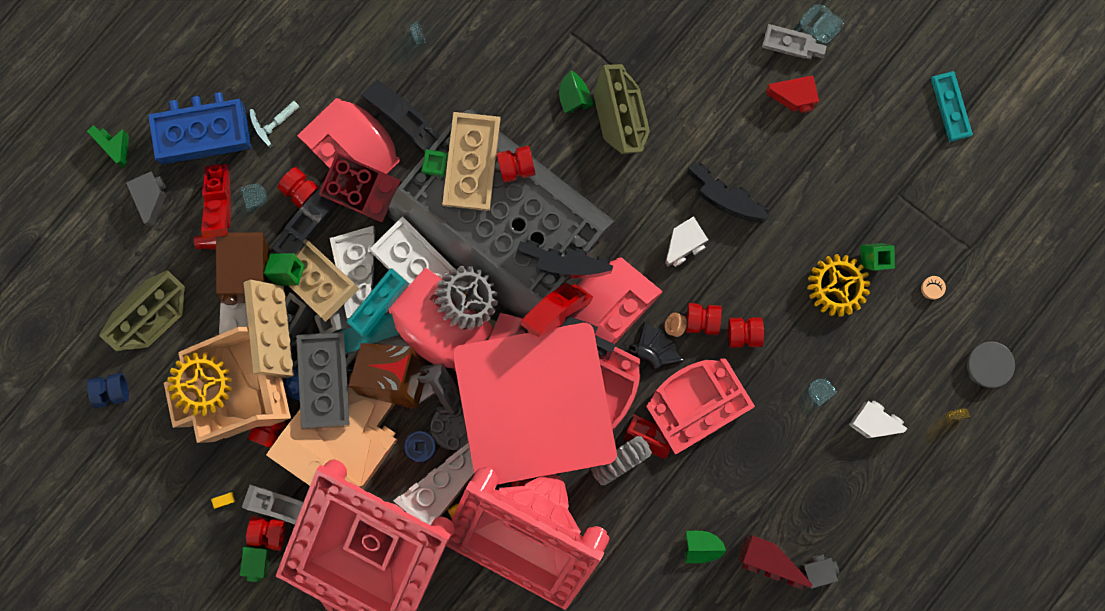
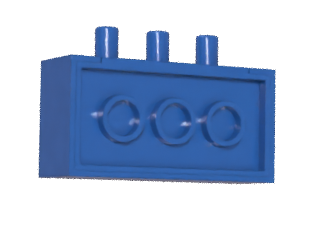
M220 92L214 93L215 103L201 105L200 97L195 96L191 98L192 107L179 109L178 101L172 100L169 101L170 111L148 114L155 159L162 165L251 149L245 105L240 99L224 101L223 94Z

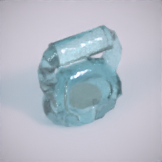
M816 4L800 19V25L808 34L814 35L819 41L828 43L840 31L843 21L826 6ZM820 10L823 11L824 14L814 23L813 27L807 26Z

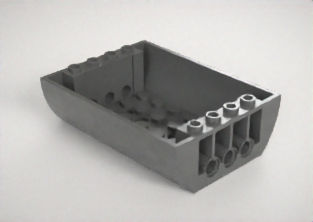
M471 109L462 112L468 114H477ZM452 123L429 150L449 153ZM499 131L497 153L507 150L514 153L515 149L519 148V146ZM496 155L490 211L443 206L445 178L422 174L423 157L397 188L389 205L388 217L394 222L404 217L456 270L460 266H464L465 270L469 266H473L474 273L477 270H481V277L489 275L487 283H494L491 291L497 292L493 299L498 301L497 303L513 316L523 319L548 294L571 280V278L558 277L536 271L538 261L517 253L520 241L526 243L532 235L537 233L544 237V242L539 246L541 249L548 251L549 248L560 251L562 257H566L568 249L574 251V248H579L588 252L587 256H590L616 223L533 157L535 176L522 178L519 175L516 180L503 183ZM521 219L525 222L526 226L522 231H515L512 228V223L515 220Z

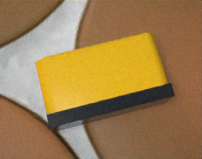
M233 490L210 497L214 509L236 502Z

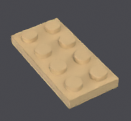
M453 112L443 206L490 211L500 117Z
M308 241L297 255L298 259L305 265L299 285L289 287L326 322L359 288Z
M255 280L245 281L244 291L253 373L281 378L294 376L284 286Z

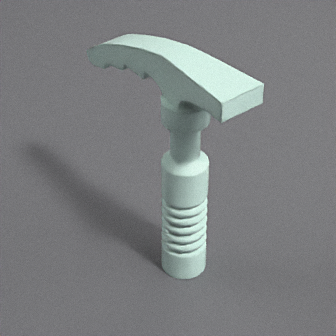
M295 101L291 102L286 109L281 111L272 123L263 128H260L261 125L257 122L254 110L250 109L253 126L269 148L273 145L270 143L267 134L272 133L273 128L281 125L294 111L300 108Z

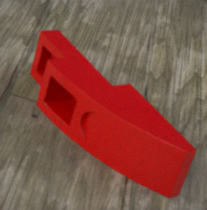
M228 164L205 166L202 192L204 209L201 233L203 239L227 236V228H230L231 220Z
M566 282L542 299L521 320L520 325L526 328L530 334L539 338L562 325L568 315L590 304L593 296L578 285L574 284L571 286Z

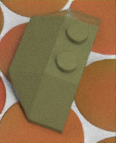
M622 64L601 66L594 93L603 138L621 154L641 153L650 130L640 88L625 71L626 69Z
M168 270L147 279L112 312L99 336L115 351L149 347L182 316L185 286Z

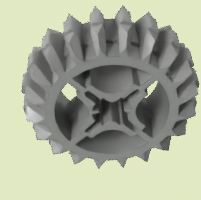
M460 266L457 270L452 268L449 274L445 273L442 276V280L437 283L440 289L434 292L439 297L434 303L441 305L437 312L441 313L444 311L446 314L443 320L446 321L450 318L451 326L458 323L459 329L467 326L468 330L473 329L475 325L480 327L483 325V322L489 321V315L495 312L493 306L497 305L498 302L493 299L497 292L491 291L494 283H487L489 275L481 277V270H477L474 273L473 266H469L466 270L464 266ZM457 281L469 283L466 287L453 285ZM467 308L479 311L473 315L463 313Z
M642 436L635 437L616 450L617 457L614 462L591 467L596 481L598 480L600 485L610 483L650 457L652 453L649 448L650 446L644 441Z

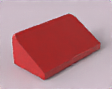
M634 415L623 440L629 442L637 436H642L644 441L650 446L652 454L665 459L671 447L658 425Z

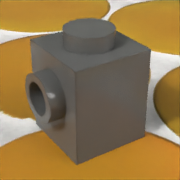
M824 554L810 557L811 562L801 564L804 576L813 584L812 588L838 581L837 575L840 573L836 561H832V558L829 557L825 558Z

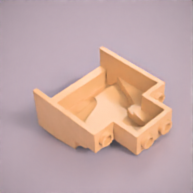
M236 327L178 352L180 361L185 364L183 358L186 355L192 361L193 353H197L199 359L202 358L203 353H207L206 360L210 361L212 356H216L214 362L216 365L221 361L224 362V365L220 368L221 371L229 369V373L224 377H231L232 382L225 385L231 386L232 391L224 392L229 396L228 401L221 400L224 404L222 408L214 405L216 408L214 414L208 408L207 415L204 417L201 414V410H198L196 416H192L193 409L189 408L186 414L183 413L185 405L182 404L181 407L176 408L175 405L179 399L171 401L170 396L175 392L167 391V387L174 384L167 381L164 382L173 428L194 426L197 443L215 442L255 427L272 426L291 418L282 378L253 373L248 327ZM201 367L205 376L217 378L213 372ZM193 368L187 370L181 376L180 384L193 379ZM198 378L194 386H198L197 389H201L202 392L205 383ZM214 386L206 391V402L212 400L218 394L219 386ZM182 391L188 399L199 402L194 393Z
M348 385L349 427L302 430L301 410H299L266 455L309 486L316 469L320 465L324 466L327 461L332 459L338 460L347 469L345 480L364 489L398 441L394 438L395 432L385 425L382 429L380 428V425L395 404L360 396Z

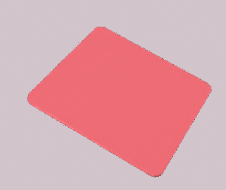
M589 323L557 327L539 338L530 333L460 345L455 348L453 357L474 474L478 468H491L497 474L498 484L606 465L615 461L617 452L594 329Z

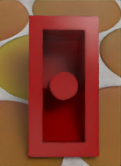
M813 75L772 83L766 88L768 96L792 111L810 112L819 103Z

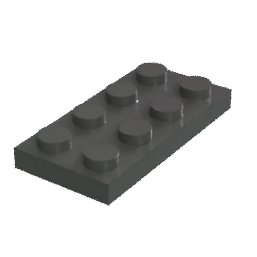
M344 332L296 335L302 430L349 427Z

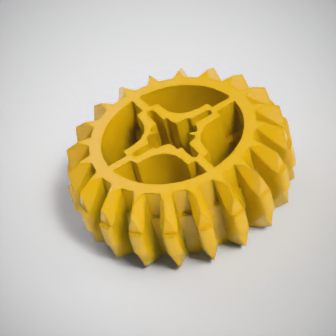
M838 254L834 256L833 261L827 256L825 263L822 261L817 263L819 269L814 267L811 270L816 276L808 277V280L814 284L808 285L807 289L815 291L809 295L810 299L817 297L818 300L814 303L815 306L823 304L821 312L824 313L830 308V316H833L837 310L839 317L844 316V309L848 315H851L853 313L852 308L859 310L861 308L859 303H866L867 300L862 295L870 294L869 290L864 289V287L870 285V282L863 279L868 276V273H860L864 266L860 265L856 268L854 266L857 262L856 259L848 263L847 255L842 258V261H840ZM836 268L844 269L852 276L844 277L840 274L839 270L836 271ZM829 270L830 283L822 288V277ZM837 281L838 283L842 282V284L848 282L840 289L841 291H839V288L830 289ZM856 283L855 295L849 302L847 297L849 296L848 287ZM834 294L838 300H841L842 304L829 300L825 295Z
M193 353L192 361L186 355L183 358L185 364L177 361L176 366L178 369L171 368L170 373L175 377H168L167 382L174 385L168 386L167 391L175 392L170 396L171 401L179 399L175 405L176 408L181 407L182 404L185 405L183 413L186 414L189 408L193 409L192 416H196L198 410H201V414L204 417L207 415V408L214 414L216 412L214 405L222 408L224 404L221 400L228 401L229 396L224 392H231L232 387L225 384L231 383L232 378L224 377L229 373V369L221 371L220 368H222L224 362L221 361L216 365L214 363L216 356H212L209 361L206 360L207 353H203L201 359L198 358L197 353ZM201 367L213 372L217 378L205 376ZM193 368V379L180 384L181 376L187 370ZM198 378L205 383L202 392L201 389H197L198 386H194ZM214 386H219L218 394L212 400L206 402V391ZM182 391L194 393L199 402L188 399Z

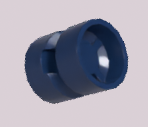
M123 373L108 375L107 379L103 377L93 378L87 382L89 400L95 409L109 406L110 402L120 404L129 400L128 385Z
M414 432L406 439L405 452L413 461L428 462L437 453V442L426 432Z

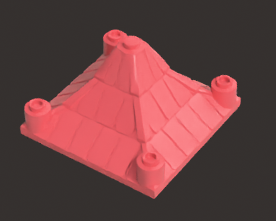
M332 459L327 461L324 466L320 465L315 471L276 577L338 611H417L442 553L455 532L453 523L448 518L437 517L429 525L404 512L398 505L385 502L351 482H347L345 480L347 469L338 460Z
M488 467L478 468L466 487L451 522L454 525L455 532L446 546L566 610L601 561L610 539L606 530L594 526L588 528L584 536L580 535L581 531L568 510L569 505L565 483L556 474L540 476L525 486L500 488L498 491L495 490L499 482L496 472Z

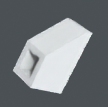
M694 217L674 228L665 262L667 267L672 264L676 267L686 261L685 256L691 252L696 255L706 248L704 244L707 243L708 238Z
M869 401L864 402L849 423V426L866 438L898 434L907 430L902 425L904 422L899 417L893 414L889 416L883 411L885 408L875 401H872V403Z

